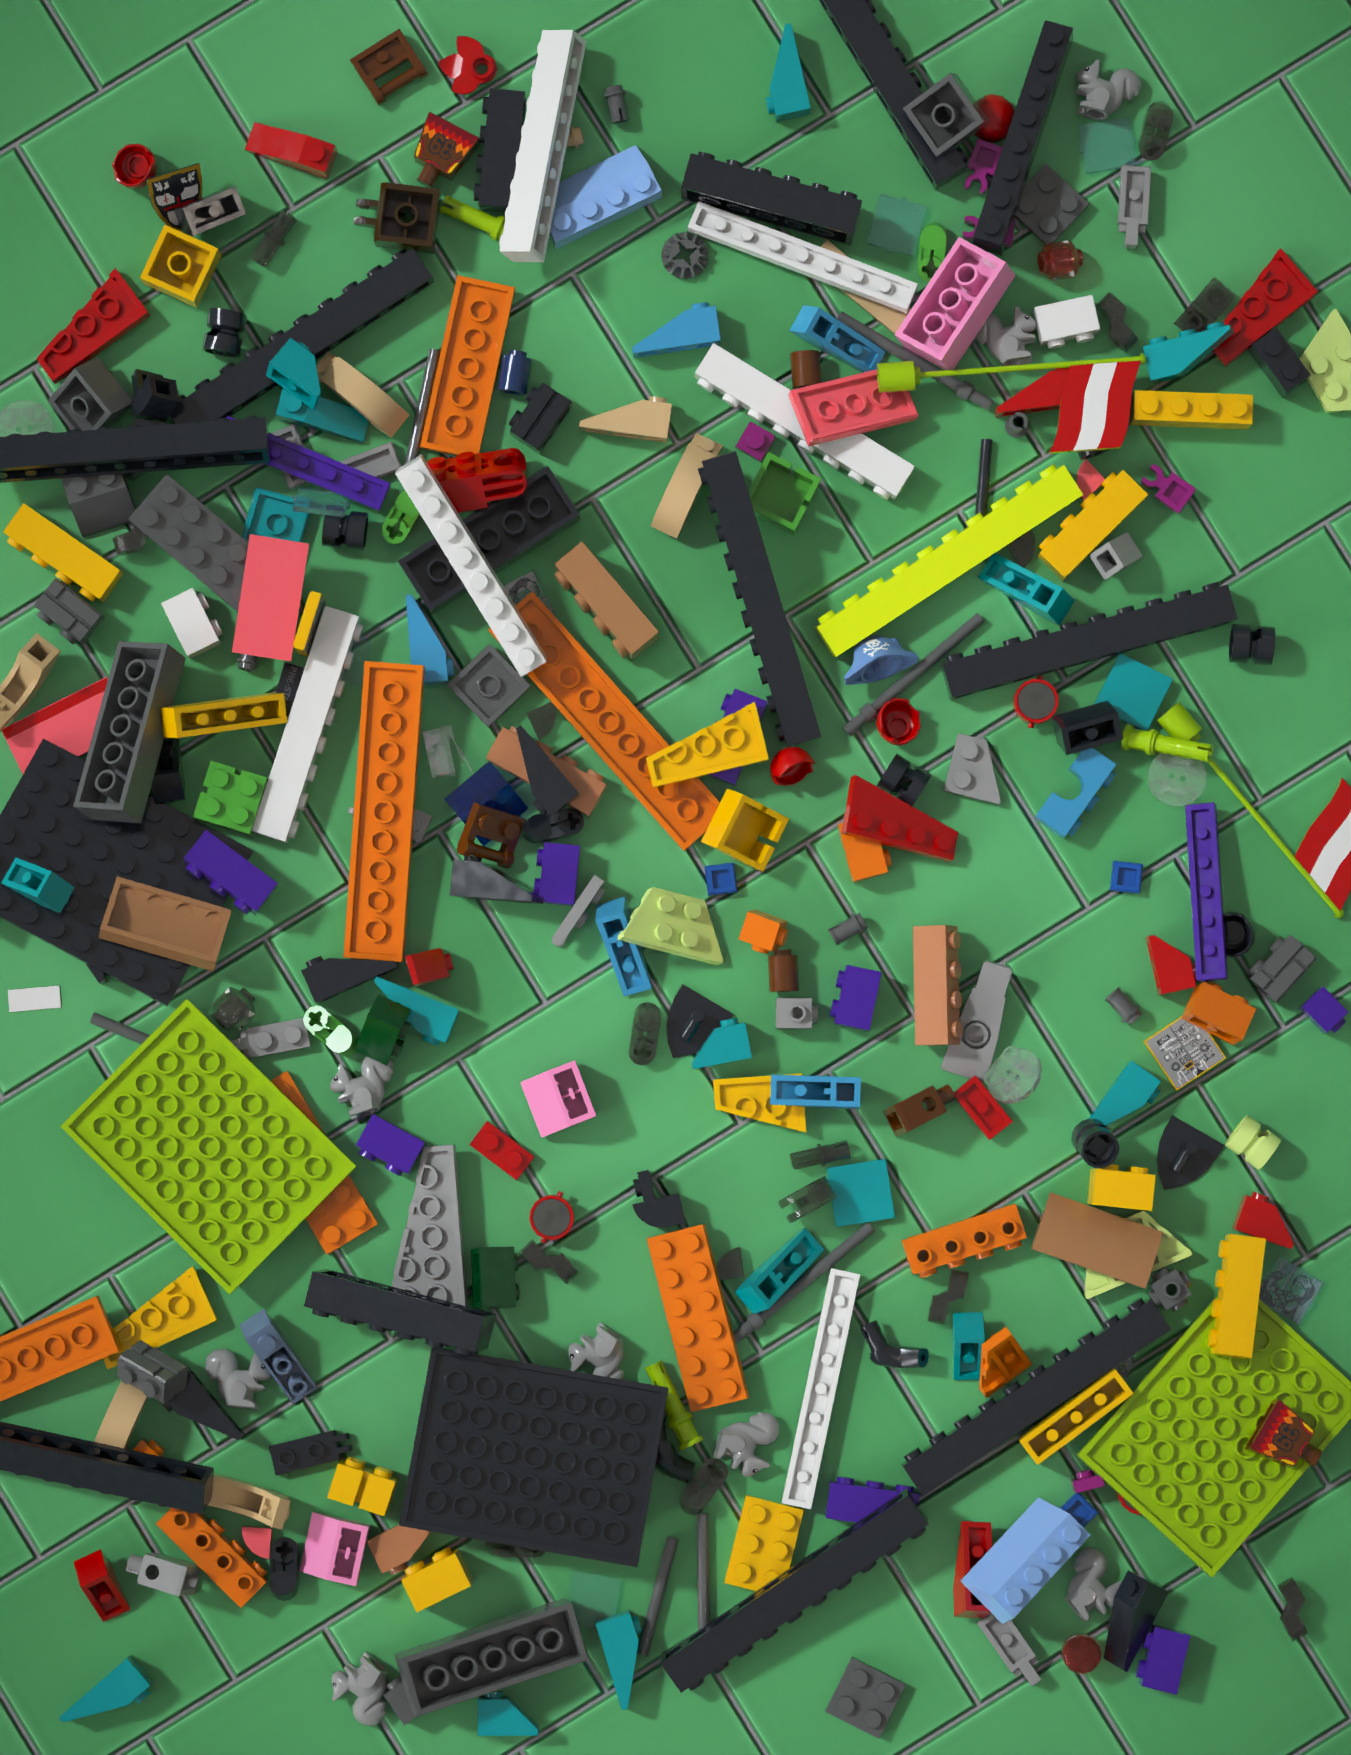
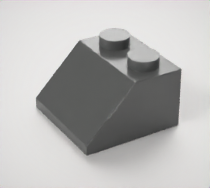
M954 73L948 74L903 108L936 157L964 142L990 123L959 76Z
M99 357L74 368L48 400L71 430L78 429L81 431L97 430L100 427L112 426L121 419L133 401Z
M125 474L61 478L69 505L82 537L130 522L128 518L134 513L136 508Z

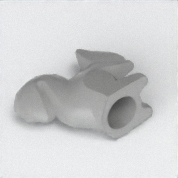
M1095 60L1092 65L1081 69L1076 75V80L1081 84L1078 86L1079 90L1076 91V94L1086 97V100L1080 103L1077 114L1101 121L1107 119L1109 114L1118 110L1124 99L1132 100L1134 96H1138L1142 88V82L1137 73L1127 68L1114 72L1110 81L1099 78L1100 61Z
M1016 306L1014 309V325L1003 328L1000 318L991 313L974 340H977L981 345L987 344L990 353L1001 361L1003 366L1028 364L1032 362V353L1025 350V345L1035 342V335L1028 333L1034 331L1037 324L1032 317L1021 312L1020 308Z
M366 1056L361 1064L362 1076L351 1079L345 1066L339 1064L338 1072L331 1081L330 1089L334 1093H343L338 1097L340 1104L351 1102L353 1108L349 1110V1116L352 1120L375 1114L380 1110V1104L385 1095L384 1083L389 1082L391 1075L394 1073L391 1059L386 1066Z
M600 1322L597 1325V1335L594 1339L585 1334L581 1336L580 1339L585 1346L579 1343L570 1344L568 1349L572 1364L570 1371H577L588 1361L595 1366L593 1375L624 1380V1371L619 1368L624 1357V1340L605 1324Z
M222 1348L212 1351L206 1358L205 1370L211 1380H218V1391L226 1402V1406L257 1410L258 1405L253 1401V1394L255 1391H266V1387L259 1384L258 1381L270 1379L271 1374L256 1353L252 1357L249 1370H238V1359L231 1350Z
M758 1412L757 1415L750 1417L749 1422H736L728 1427H722L717 1438L713 1456L717 1459H722L725 1455L732 1457L730 1468L736 1470L741 1463V1473L745 1477L753 1476L762 1468L770 1467L767 1461L755 1456L754 1452L756 1444L769 1445L778 1438V1420L768 1412Z
M1085 1548L1075 1557L1076 1562L1073 1567L1077 1573L1071 1579L1068 1594L1065 1596L1067 1603L1081 1621L1089 1620V1611L1093 1608H1096L1100 1614L1107 1613L1105 1604L1112 1609L1114 1596L1122 1581H1118L1105 1588L1099 1579L1107 1570V1559L1098 1549Z
M366 1651L360 1657L361 1665L358 1668L348 1662L344 1667L346 1673L342 1671H335L331 1678L334 1691L332 1700L336 1701L346 1692L351 1691L357 1696L352 1709L354 1718L365 1726H374L379 1724L386 1714V1703L381 1698L386 1691V1676L388 1672L383 1664Z

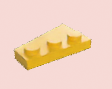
M798 1073V1074H784V1075H802V1073ZM771 1075L713 1080L715 1110L806 1133L805 1107L770 1105Z

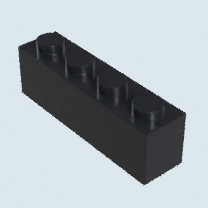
M490 88L489 97H483L482 114L487 115L486 126L481 125L479 143L484 144L483 155L478 154L476 171L481 172L480 184L475 183L474 201H479L480 210L505 212L508 207L511 194L510 185L514 179L516 169V155L522 138L521 128L524 123L526 102L525 91Z

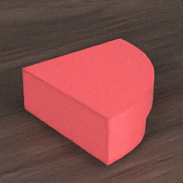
M1087 459L1081 464L1076 478V484L1083 493L1081 496L1083 501L1092 492L1094 493L1105 480Z
M242 1526V1536L246 1546L257 1556L270 1559L272 1528Z

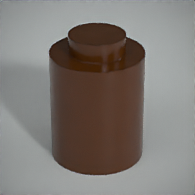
M801 350L790 353L793 389L822 383L820 354L818 350Z
M791 949L774 950V956H768L769 992L799 991L797 955H791Z

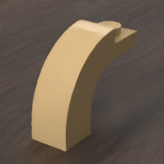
M327 352L316 365L319 383L349 403L374 427L392 438L409 417V414L390 396L340 357Z
M698 433L695 434L674 471L655 513L651 527L676 539L678 538L702 487L698 468L703 467L702 460L718 456L723 445Z
M38 633L19 651L11 671L0 685V732L9 722L12 723L35 696L59 656L60 650Z
M121 1381L94 1442L127 1449L134 1428L149 1397L141 1390Z
M214 1473L212 1499L208 1505L251 1517L272 1528L282 1530L284 1522L290 1514L289 1505L291 1501L288 1500L287 1496L276 1491Z

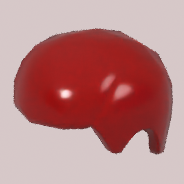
M996 94L985 95L977 101V104L990 123L974 135L981 140L996 143L1006 139L1015 110L1013 104L1005 97Z
M128 144L120 149L112 163L115 174L114 179L130 189L146 186V179L155 177L157 171V162L151 149L141 144Z
M893 698L886 702L877 714V730L880 736L888 743L897 746L906 745L916 738L921 729L920 713L910 704L908 699Z
M798 746L786 747L778 751L771 761V778L778 786L795 785L803 780L808 773L813 772L812 764L814 765L815 761L807 751Z

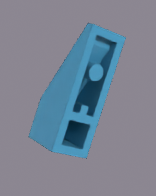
M706 302L691 305L692 309L685 310L633 346V358L711 347L713 343L720 346L721 338L716 305L709 306V303Z
M803 305L789 330L810 345L862 373L876 370L877 363L881 362L886 352L819 307Z
M406 595L411 664L425 665L424 685L448 684L449 676H454L453 658H447L445 649L413 596Z
M626 897L598 904L595 918L624 996L652 989L642 947L618 940L619 933L625 930L632 915Z
M771 1075L770 1105L859 1109L861 1077Z

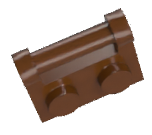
M400 29L350 59L351 64L378 106L386 101V97L416 78L422 79L428 75ZM406 61L410 62L412 68L382 87H377L376 80Z
M473 802L458 842L457 851L463 856L469 857L474 855L497 862L498 866L508 869L514 863V850L526 819ZM476 835L501 842L500 850L475 844Z

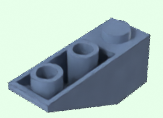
M265 1308L240 1324L245 1340L292 1404H295L318 1388Z

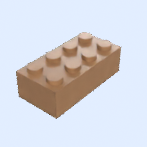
M582 541L555 563L556 573L554 575L557 582L565 591L571 589L576 594L574 596L575 603L585 614L588 611L592 613L595 617L593 624L603 636L609 633L614 639L612 646L623 659L628 656L633 661L659 639V631Z

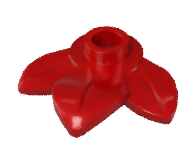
M458 36L456 40L458 53L447 56L439 61V67L446 76L455 79L452 85V92L466 95L474 92L479 84L492 81L497 73V65L491 56L484 54L480 42L467 36ZM480 65L488 67V71L485 74L477 72V68Z

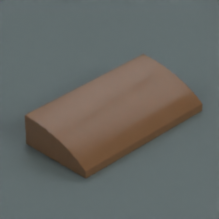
M117 876L100 927L99 938L214 972L232 910Z
M1050 1192L1030 1249L1146 1289L1163 1232Z

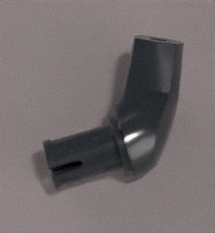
M877 1320L859 1328L871 1350L869 1358L874 1364L892 1368H922L928 1364V1349L888 1344Z
M664 1417L655 1467L663 1475L688 1484L695 1463L679 1455L674 1445L667 1440L666 1419Z

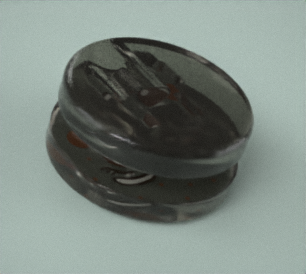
M826 1176L813 1181L778 1202L781 1209L794 1202L799 1210L786 1217L789 1223L797 1221L837 1198L835 1191H831V1186L827 1184L829 1181Z

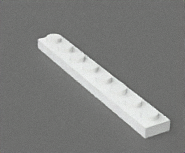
M698 201L688 225V231L904 313L908 312L918 288V283Z
M834 1268L830 1269L781 1502L783 1504L807 1509L812 1507L860 1274Z

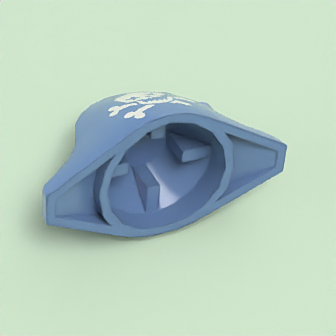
M881 635L868 636L855 646L853 664L844 677L845 685L872 683L886 679L918 663V656L916 653L902 649L897 638L889 639Z

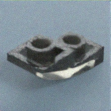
M1214 277L1174 324L1182 331L1195 329L1197 333L1208 330L1207 326L1213 324L1237 295Z

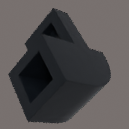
M135 369L131 376L134 399L130 405L132 413L146 418L166 421L179 403L176 380L164 378L160 374Z
M649 1170L637 1172L638 1179L633 1180L636 1196H643L644 1202L632 1204L637 1216L646 1224L659 1228L686 1223L679 1194L656 1199Z

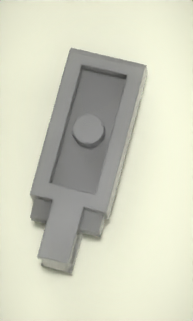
M1121 165L1117 225H1119L1118 232H1125L1124 248L1136 249L1138 233L1145 234V228L1148 225L1151 167Z
M303 1018L246 1028L247 1030L240 1031L241 1038L230 1040L240 1051H243L246 1057L252 1056V1058L311 1047L309 1033L304 1025Z
M991 1613L977 1622L1016 1678L1023 1674L1031 1686L1042 1680L1033 1668L1038 1663V1660L1035 1658L1036 1655L1012 1620L1002 1624Z

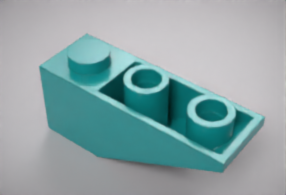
M1217 322L1208 325V330L1196 333L1195 329L1179 332V337L1167 340V336L1149 340L1150 345L1143 346L1150 381L1156 384L1184 377L1234 333L1233 328L1230 325H1225L1224 322Z

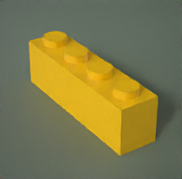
M1135 390L1131 396L1130 425L1248 430L1252 425L1253 395Z
M1124 470L1118 475L1112 472L1101 483L1104 489L1097 496L1092 492L1080 504L1083 510L1076 517L1071 513L1059 525L1063 530L1056 537L1050 534L1038 546L1042 551L1037 557L1061 581H1064L1148 496Z
M24 503L3 531L9 537L7 540L8 544L20 552L25 548L33 553L31 560L44 569L47 565L56 569L57 573L55 576L67 585H70L72 581L81 587L79 593L92 602L96 598L104 602L123 575L121 570Z
M265 693L160 708L163 735L166 738H182L287 723L284 693Z
M1228 1234L1225 1235V1240L1220 1241L1218 1256L1223 1258L1221 1270H1217L1215 1276V1287L1219 1288L1218 1299L1213 1300L1211 1316L1215 1317L1214 1329H1210L1208 1335V1347H1212L1211 1354L1242 1359L1252 1358L1266 1243L1265 1238Z
M1113 1368L1018 1437V1440L1034 1462L1039 1465L1134 1393L1117 1370Z

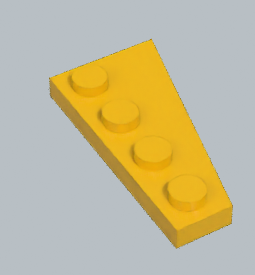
M755 702L646 758L653 788L769 760Z
M194 1266L113 1328L122 1351L103 1358L107 1369L118 1366L120 1354L128 1348L131 1349L140 1340L153 1348H157L218 1320Z

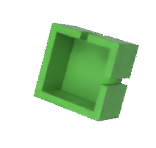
M768 452L748 491L754 513L757 518L795 535L806 513V506L809 507L820 485L821 478L798 466L793 476L789 474L792 463Z
M210 760L203 786L208 790L207 793L200 792L193 817L196 820L253 837L252 827L268 778L244 770L238 775L239 770L237 768Z

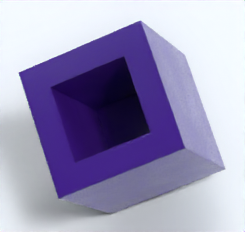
M1324 986L1315 991L1299 1007L1323 1034L1328 1033L1330 1030L1335 1033L1346 1023L1343 1017L1348 1011Z

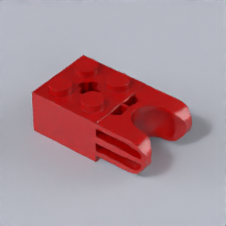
M516 448L476 454L473 452H463L454 458L434 457L427 461L458 513L488 508V501L517 497L525 491L527 486V478L524 473L526 470V458Z

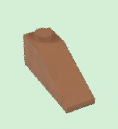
M398 1524L369 1538L366 1542L381 1573L389 1571L391 1575H394L407 1568L405 1562L411 1559L430 1534V1531L402 1527Z

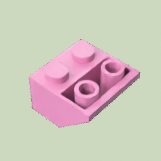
M575 1060L520 1082L541 1138L597 1117Z
M312 1512L299 1571L325 1580L356 1586L359 1582L371 1524Z

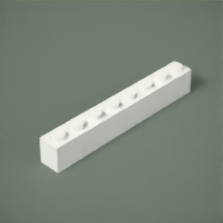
M542 30L541 40L537 46L538 56L535 69L532 72V87L526 103L527 112L525 122L521 128L522 138L516 155V169L514 179L510 185L511 194L505 211L504 230L499 242L500 252L512 262H544L587 42L574 30Z
M714 343L695 372V378L698 379L697 385L710 393L716 390L724 395L722 400L730 406L737 408L740 405L747 409V415L759 423L765 420L774 426L772 430L785 439L788 436L799 441L797 446L810 454L815 451L822 455L824 463L836 470L839 466L849 472L847 476L860 485H863L864 482L874 487L873 492L885 500H888L889 497L896 500L914 471V465L863 434L808 447L788 396L790 389Z
M421 454L398 468L395 473L519 675L522 677L547 662L546 654L423 455Z
M328 606L324 607L252 827V832L287 844L290 838L295 839L300 822L295 820L298 811H304L309 794L305 793L308 781L313 783L318 766L314 765L317 753H323L327 742V737H324L323 734L326 725L332 726L336 709L332 707L335 698H341L345 687V681L341 679L344 670H350L355 653H352L351 649L354 641L359 642L364 625L360 624L361 619L359 616Z

